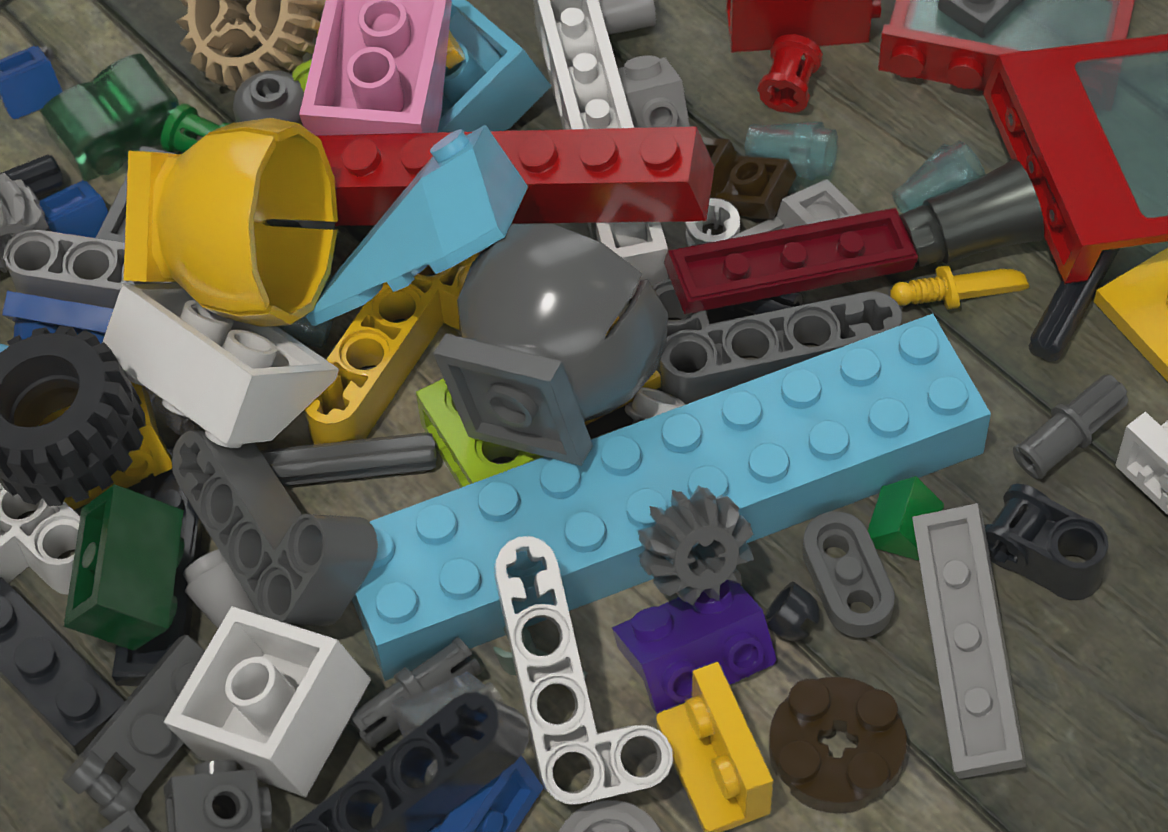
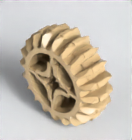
M180 0L184 6L188 7V12L176 22L182 29L189 31L180 44L187 51L194 53L190 63L195 65L198 70L206 72L205 77L209 78L211 82L221 86L227 85L228 89L237 91L241 83L254 74L264 71H284L289 73L290 70L293 72L297 66L304 63L303 56L305 53H314L315 43L312 41L315 33H317L316 31H319L321 21H318V14L323 12L326 0ZM258 42L262 43V46L251 54L238 57L245 48L252 49Z

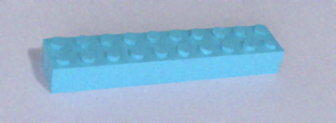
M930 314L591 439L593 447L582 466L543 457L369 521L377 535V556L372 569L352 598V602L383 678L387 681L394 678V675L404 668H407L409 671L414 670L450 645L452 640L457 637L471 649L506 635L503 629L505 622L495 582L494 565L500 550L513 539L532 536L543 540L553 550L558 562L568 610L571 611L653 579V576L648 575L640 564L639 555L645 548L639 541L637 530L656 525V522L650 516V506L659 507L666 511L672 506V490L681 491L690 499L699 485L702 488H708L716 497L720 495L728 496L739 507L740 515L751 525L754 535L746 541V543L815 518L820 514L878 494L882 486L914 476L920 478L983 454L991 413L934 314ZM527 551L516 553V562L512 567L506 568V573L509 578L518 577L522 580L526 599L525 601L511 600L514 613L518 614L533 605H554L550 592L537 598L534 578L537 573L544 571L542 561H530ZM535 617L528 620L524 626L529 627L547 620V618Z

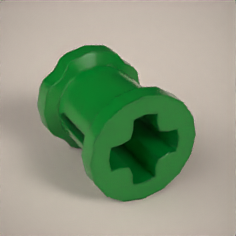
M181 104L170 113L164 124L161 134V147L166 152L183 154L198 142V136L204 137L209 132L230 123L218 125L199 116L195 107Z

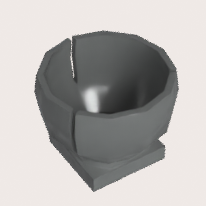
M513 224L510 226L505 238L485 248L471 264L457 300L461 337L445 334L433 353L468 437L582 466L593 447L584 422L607 415L631 400L657 370L667 343L668 312L649 280L640 281L629 306L607 334L611 325L630 300L642 273L605 244L558 225Z

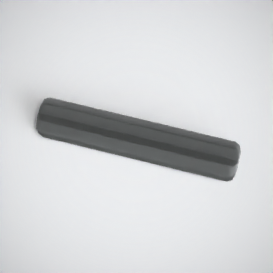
M429 432L260 450L283 486L432 470L436 467L437 463L435 439Z

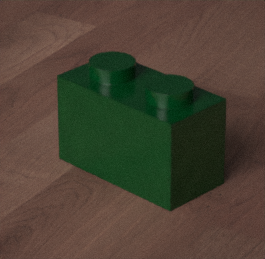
M115 484L81 508L63 627L133 651L165 632L170 627L177 610V598L173 595L176 568L183 557L185 549L184 538L180 536L184 510Z

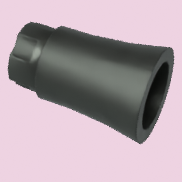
M1012 159L990 173L958 188L928 198L923 201V205L900 215L919 257L914 266L915 268L941 261L947 264L973 254L1008 245L1039 241L1044 238V220L1036 191L1026 170L1016 159Z

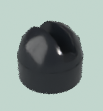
M794 581L782 589L765 613L768 629L777 636L791 641H799L810 636L801 626L806 618H809L816 624H819L820 608L816 599Z

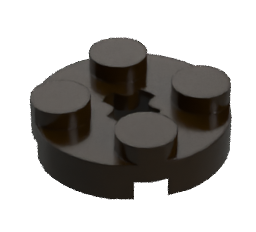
M825 677L817 680L804 679L797 682L791 688L789 696L778 706L774 713L769 732V760L776 776L778 772L781 780L791 788L790 794L801 804L826 813H852L867 807L868 801L879 797L885 790L887 793L897 783L904 765L907 738L905 726L898 714L897 703L894 697L887 691L875 689L865 682L847 677ZM838 731L845 733L848 739L854 741L856 748H845L842 758H835L829 756L828 745L818 741L822 736H829L831 732Z

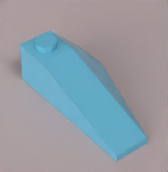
M452 0L449 29L465 55V60L450 69L445 68L442 111L437 133L454 132L462 129L463 132H473L485 124L490 131H506L552 85L524 49L467 0Z
M486 124L468 135H465L462 129L456 130L445 136L431 148V159L324 286L314 310L306 315L307 320L312 326H316L366 304L379 293L385 282H387L393 292L409 286L415 279L414 276L428 265L435 274L440 273L505 238L528 185Z

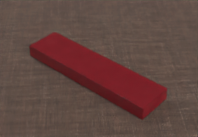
M891 208L668 250L664 265L683 313L689 314L913 270L919 257L897 209Z

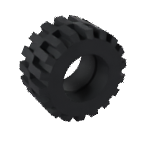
M59 326L55 333H50L47 327L32 330L31 337L22 340L20 335L6 341L9 347L0 352L1 485L12 496L19 494L24 502L36 505L43 498L48 506H62L67 497H73L76 503L90 498L88 491L97 486H100L103 491L114 483L111 476L117 470L125 472L133 462L129 452L140 450L144 437L139 429L146 426L145 413L140 406L142 402L112 350L105 342L100 343L96 335L86 330L77 335L73 327ZM70 406L57 419L38 426L51 413Z

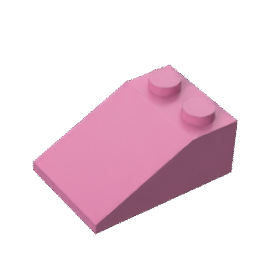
M326 0L299 113L303 127L314 135L437 133L442 111L452 0Z

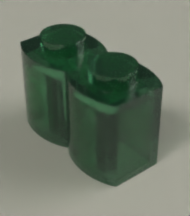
M138 53L112 63L102 70L91 82L75 85L59 93L45 104L40 113L50 137L84 181H88L102 175H110L119 170L128 159V151H139L141 146L151 148L161 145V134L164 124L170 113L179 106V102L143 54Z

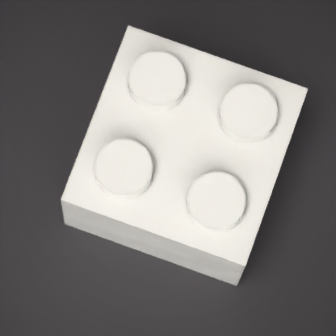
M231 606L164 723L201 760L206 762L235 760L237 771L256 769L257 780L306 797L370 683L371 678L338 640Z

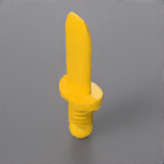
M949 265L935 269L936 277L923 278L922 280L916 279V281L910 280L909 283H896L890 290V297L899 306H905L911 302L912 304H921L943 300L946 309L949 310L958 308L961 299L1025 290L1030 286L1027 277L1018 270L996 269L953 275Z

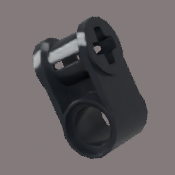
M1018 483L1011 485L1003 496L1005 506L992 524L984 525L990 560L999 567L1015 571L1060 598L1082 600L1092 596L1099 589L1102 582L1109 547L1108 536L1104 529L1094 520L1085 518L1052 501L1036 488ZM1078 555L1087 561L1075 563L1063 556Z

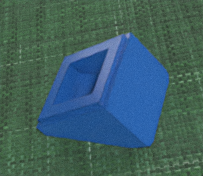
M31 46L0 59V100L12 119L21 118L63 99L64 93L52 64L38 46Z
M83 180L39 201L48 225L46 231L96 238L108 214L103 198L87 181Z

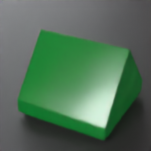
M917 476L882 486L867 530L875 549L919 561L912 517L943 511L944 503Z

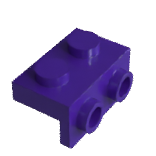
M728 580L720 584L719 601L709 598L702 591L694 605L684 602L678 597L660 606L643 609L632 619L612 627L618 649L643 679L651 706L657 714L685 703V700L692 698L693 670L719 662L728 684L731 685L772 666L776 662V655L763 609L740 584L731 583Z

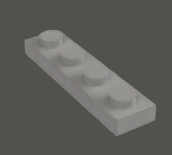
M978 503L914 516L912 519L954 773L958 779L1027 767L982 511Z

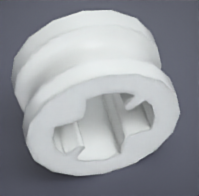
M710 198L707 221L686 222V243L688 247L731 239L732 236L739 234L740 216L737 209L727 201ZM714 223V229H717L719 225H722L723 233L711 235V229H708L705 234L702 233V226Z

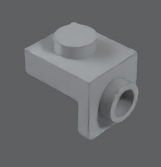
M639 56L628 60L625 63V67L618 68L634 128L690 127L682 79L665 57Z

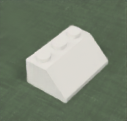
M178 283L122 284L103 342L112 350L130 382L146 386L163 399L162 404L165 408L173 413L190 418L206 430L205 435L209 440L228 448H239L242 444L272 441L335 381L339 368L277 326L258 327L223 318L203 308Z

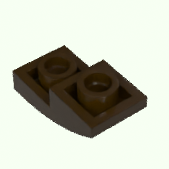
M702 137L714 165L710 198L722 199L731 203L737 209L739 215L773 220L780 208L782 199L786 197L797 177V173L790 160L738 156L730 139Z

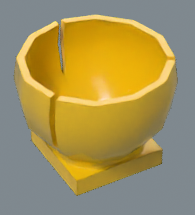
M265 118L231 123L211 131L183 154L128 151L124 281L177 282L203 308L223 318L258 327L291 325L312 312L330 276L337 230L271 226L266 221L282 219L338 222L335 179L321 140L299 123Z

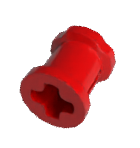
M785 34L777 37L773 42L770 52L773 62L769 74L762 77L757 90L760 94V100L767 107L778 112L798 113L803 111L808 105L810 99L808 84L811 75L821 67L823 53L814 41L796 34ZM802 55L805 56V61L801 59Z

